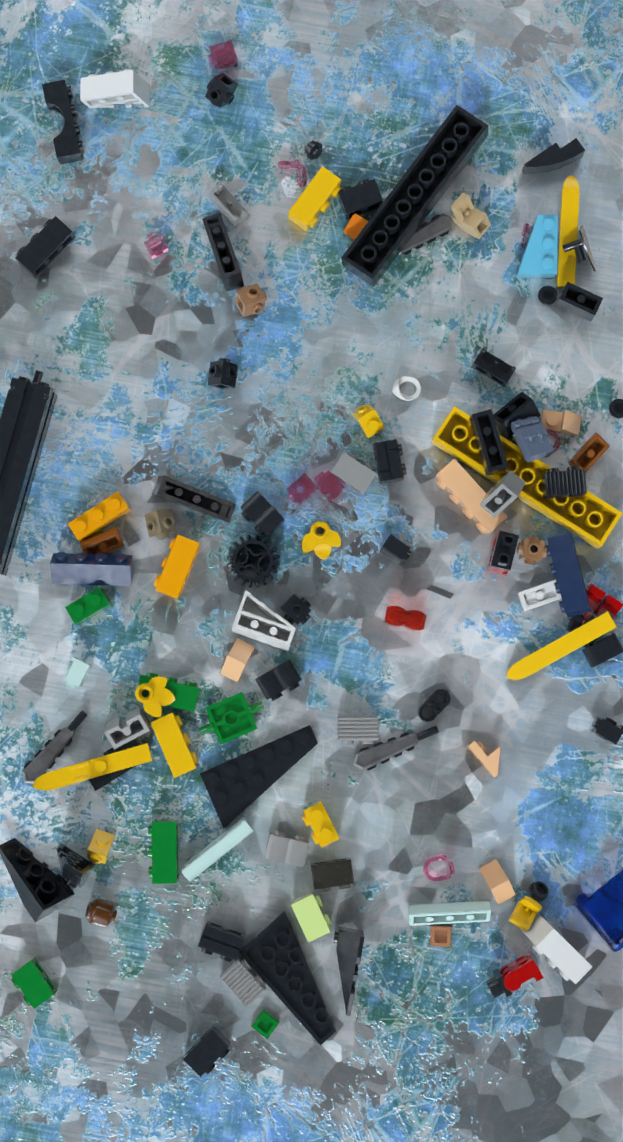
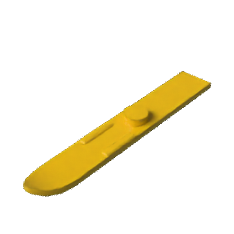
M568 176L562 188L557 287H564L567 282L575 285V250L564 252L562 247L564 244L577 240L580 190L578 181L574 176Z
M607 611L517 661L508 669L506 675L509 679L513 680L530 676L617 626Z
M148 743L47 772L34 781L33 787L38 790H53L153 761Z

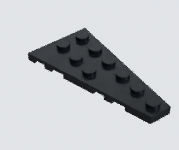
M310 725L200 773L223 829L318 744Z
M284 910L242 948L239 953L313 1038L322 1045L336 1032V1029Z

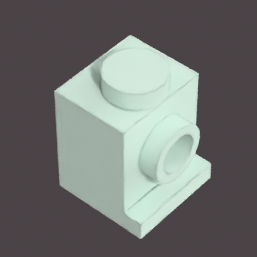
M71 657L70 660L73 661V664H69L64 673L66 681L64 684L75 689L76 686H83L92 665L76 657Z

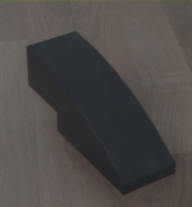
M577 138L562 148L557 143H554L526 162L522 172L523 174H538L560 169L582 158L585 149Z

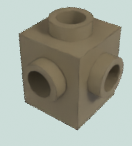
M172 509L155 510L145 514L149 538L157 537L158 540L170 538L169 534L177 532Z

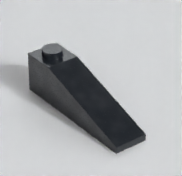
M221 213L202 218L226 292L243 287L242 274Z
M158 476L152 493L154 496L227 523L230 522L236 506L234 503L167 476Z

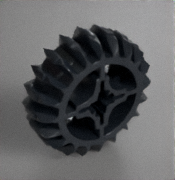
M250 534L247 535L248 541L246 542L243 537H240L239 539L242 544L239 545L237 542H234L233 544L237 549L230 548L229 552L234 555L227 556V560L233 561L228 563L227 567H234L229 572L230 575L237 573L234 580L238 581L242 578L240 583L242 586L248 581L249 588L252 587V582H255L257 588L260 587L259 581L261 580L264 585H267L265 578L268 577L272 581L274 578L270 573H278L273 566H280L279 562H274L275 559L280 558L278 554L273 555L277 551V547L270 549L273 542L269 541L265 544L266 537L264 536L261 541H258V534H255L254 540H251ZM249 546H260L266 551L255 554ZM244 549L247 555L246 560L237 566L238 555ZM248 553L255 559L259 558V561H256L258 563V570L253 564H248V561H250ZM270 556L269 567L263 573L260 564L266 557ZM251 568L255 570L258 576L249 577L240 571Z

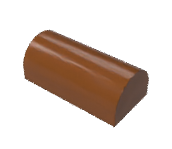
M596 432L568 463L571 467L578 466L579 470L585 469L586 473L610 445Z
M117 527L80 541V546L86 554H106L125 546Z

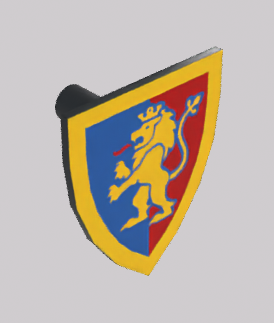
M582 225L579 230L581 239L564 244L562 247L564 252L575 250L578 262L586 260L582 246H584L592 269L596 271L588 239Z

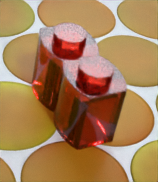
M389 606L386 608L383 622L391 627L403 626L410 631H421L424 629L427 615L418 610L406 611L399 606Z

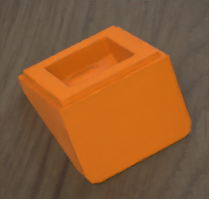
M354 213L343 233L355 240L368 221Z

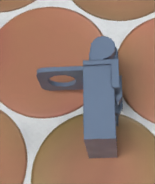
M537 416L527 417L522 420L517 419L511 422V429L514 433L512 435L514 438L512 443L518 445L526 462L551 456L554 448L546 435L547 431L543 423H539Z

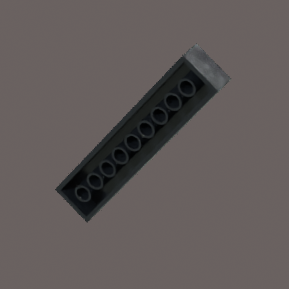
M456 105L341 257L342 266L374 287L486 139L489 125Z

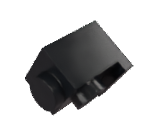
M597 716L591 727H593V730L591 732L616 745L623 734V725H618L617 727V722L608 717L603 719Z

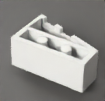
M124 69L121 72L109 71L102 75L90 74L88 77L81 78L80 100L89 108H114V104H125V107H132V104H143L144 107H150V85L133 69Z
M246 590L233 623L232 632L289 651L296 628Z
M539 913L535 916L529 930L526 932L522 930L534 943L532 948L540 956L544 953L547 956L545 961L552 968L557 966L560 969L558 973L566 981L571 979L577 984L592 968Z

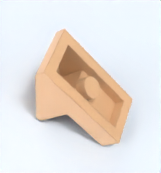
M543 410L541 423H543L548 432L579 436L582 416L565 410L563 413Z
M472 740L467 745L491 776L496 777L498 775L500 746L495 747L486 755L487 749L480 741L476 743Z

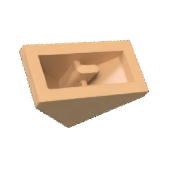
M237 638L227 655L220 674L238 682L255 646Z
M497 859L478 868L498 905L516 895Z

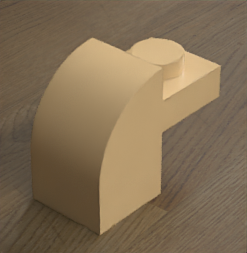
M462 193L452 204L453 214L451 218L467 234L480 239L491 226L486 213L474 208L469 195Z

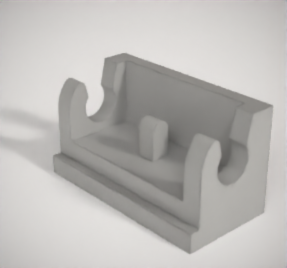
M222 183L219 184V189L216 192L213 189L209 192L211 202L235 228L250 216Z

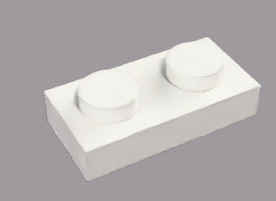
M556 580L518 592L523 611L525 612L562 599L561 594H557L554 582Z

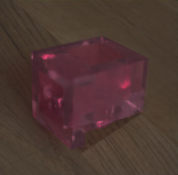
M231 40L209 47L210 54L207 57L211 67L224 69L231 64H234V67L238 66L237 56Z
M329 470L326 473L322 471L314 479L319 485L317 489L324 496H329L328 501L330 503L345 489L343 484Z
M303 473L300 478L287 488L288 494L286 496L293 504L297 502L301 505L317 491L318 487ZM302 486L304 492L298 493L297 488Z

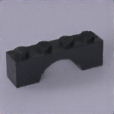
M65 79L44 83L42 87L48 109L58 112L65 118L62 132L53 139L58 162L61 165L81 161V153H84L82 141L78 140V135L81 132L78 122L75 123L74 120L77 112L75 105H71L70 98H73L72 88L67 86Z

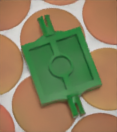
M240 692L205 707L209 716V724L199 727V731L204 730L200 734L204 735L213 731L221 745L258 728L254 721L253 713L264 709L261 701L250 706L246 702L243 692Z

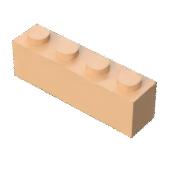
M455 459L436 474L437 485L442 490L446 489L450 493V499L455 504L459 503L464 508L462 511L469 519L473 518L476 521V527L481 533L484 534L486 532L489 535L508 517L502 511L494 518L480 506L486 492Z

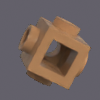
M258 284L248 285L236 291L235 304L243 317L258 314L265 309L267 296Z
M528 535V538L521 540L517 548V554H520L519 560H523L525 564L536 565V562L542 561V558H545L547 553V546H544L545 541L540 540L538 536ZM531 546H535V547H536V552H535V553L531 552V550H530V547H531Z

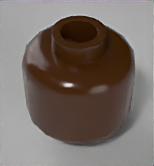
M96 898L93 902H89L85 918H88L89 924L107 927L110 922L115 921L117 910H114L113 902Z

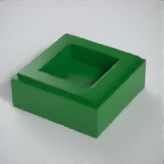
M263 1009L251 1027L268 1039L280 1021Z

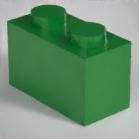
M98 587L65 608L74 624L79 626L113 605L104 589Z
M36 957L11 974L14 986L17 989H21L24 994V1001L28 1006H32L33 1009L58 991Z

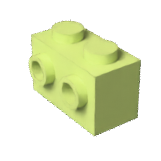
M311 892L291 902L292 909L308 943L330 932L329 926L332 925L328 914L324 915L321 910L323 903L319 895L315 896Z

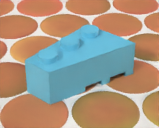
M538 215L535 218L515 278H554L557 275L558 215Z

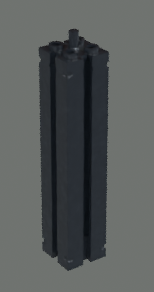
M37 370L35 371L32 383L30 379L19 376L18 379L12 377L10 389L8 390L0 417V574L7 576L8 565L12 558L53 414L54 404L57 400V395L49 387L50 385L41 382L43 372Z

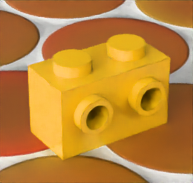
M322 801L303 809L304 815H302L306 826H311L314 832L311 836L316 845L320 844L322 848L340 839Z

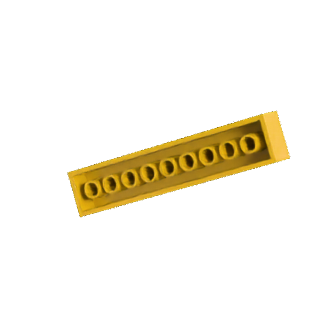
M455 406L452 408L431 441L433 445L494 484L511 470L526 483L517 497L519 500L596 549L602 547L623 514L622 512L589 491L584 496L544 499L542 474L551 467L539 459L526 462L519 447L501 435L499 436L508 468L505 471L486 476L470 423L471 416Z

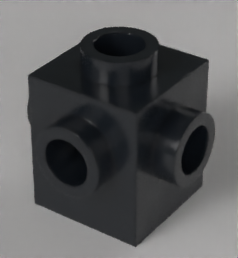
M221 73L210 80L205 97L210 100L211 104L219 108L227 104L229 105L235 98L234 92L238 83L226 74Z
M219 358V361L210 362L208 385L219 389L235 388L238 365L230 363V359Z
M293 594L280 607L286 614L284 618L291 625L293 623L297 626L300 623L304 625L311 618L309 615L311 604L304 597L299 599ZM300 608L301 612L299 614H295L294 609Z

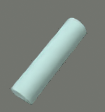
M242 817L182 865L181 872L191 882L251 834L254 829L246 818Z
M490 901L408 905L409 925L488 922L491 916Z

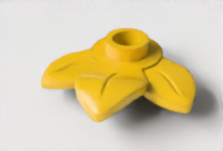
M324 521L315 522L311 526L310 532L302 540L303 552L307 553L314 550L316 555L322 560H326L329 557L331 547L341 546L339 534L330 530L329 525ZM318 528H323L324 533L319 535L317 534L316 530Z
M157 676L152 678L148 684L143 683L136 688V699L143 703L145 712L151 716L161 717V706L169 705L175 701L173 693L165 688L167 678ZM143 690L149 691L148 697L142 696Z

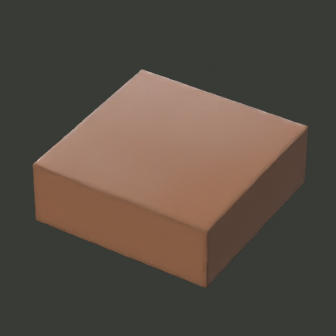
M431 925L430 946L451 947V925Z

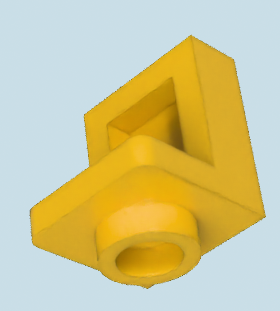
M369 404L358 407L356 412L352 414L368 438L385 428L377 412Z
M96 829L87 849V858L97 864H106L115 835Z
M524 896L518 901L508 921L526 932L529 930L536 914L541 911L542 906L532 897Z

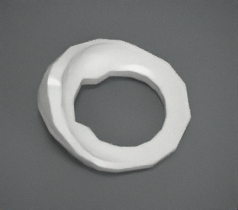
M401 376L395 381L392 392L401 400L411 401L420 395L421 385L414 377ZM404 382L413 383L416 387L415 394L412 396L402 394L399 390L400 385Z

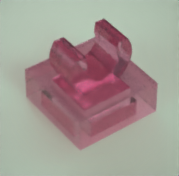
M154 232L146 235L148 240L144 244L152 259L169 251L162 234L155 236Z

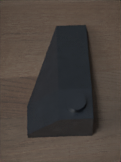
M13 838L0 845V855L24 907L34 922L52 914L74 896L75 893L66 883V880L59 873L56 875L48 868L49 865L45 862L41 863L33 856V852L17 839Z
M64 844L58 845L56 850L63 878L66 879V883L71 887L81 888L96 864Z
M339 926V931L334 932L333 944H336L346 1015L351 1016L355 994L354 985L358 978V964H360L364 932L363 930Z

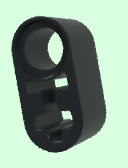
M616 633L582 649V652L590 667L593 668L622 653L623 647Z
M444 689L435 690L418 708V717L425 722L433 721L450 703L451 697L449 692ZM437 694H444L445 702H439L436 705L437 707H439L438 710H436V708L433 705L429 704L430 701H432V703H435L437 701ZM425 707H429L432 710V716L428 719L422 716V710Z

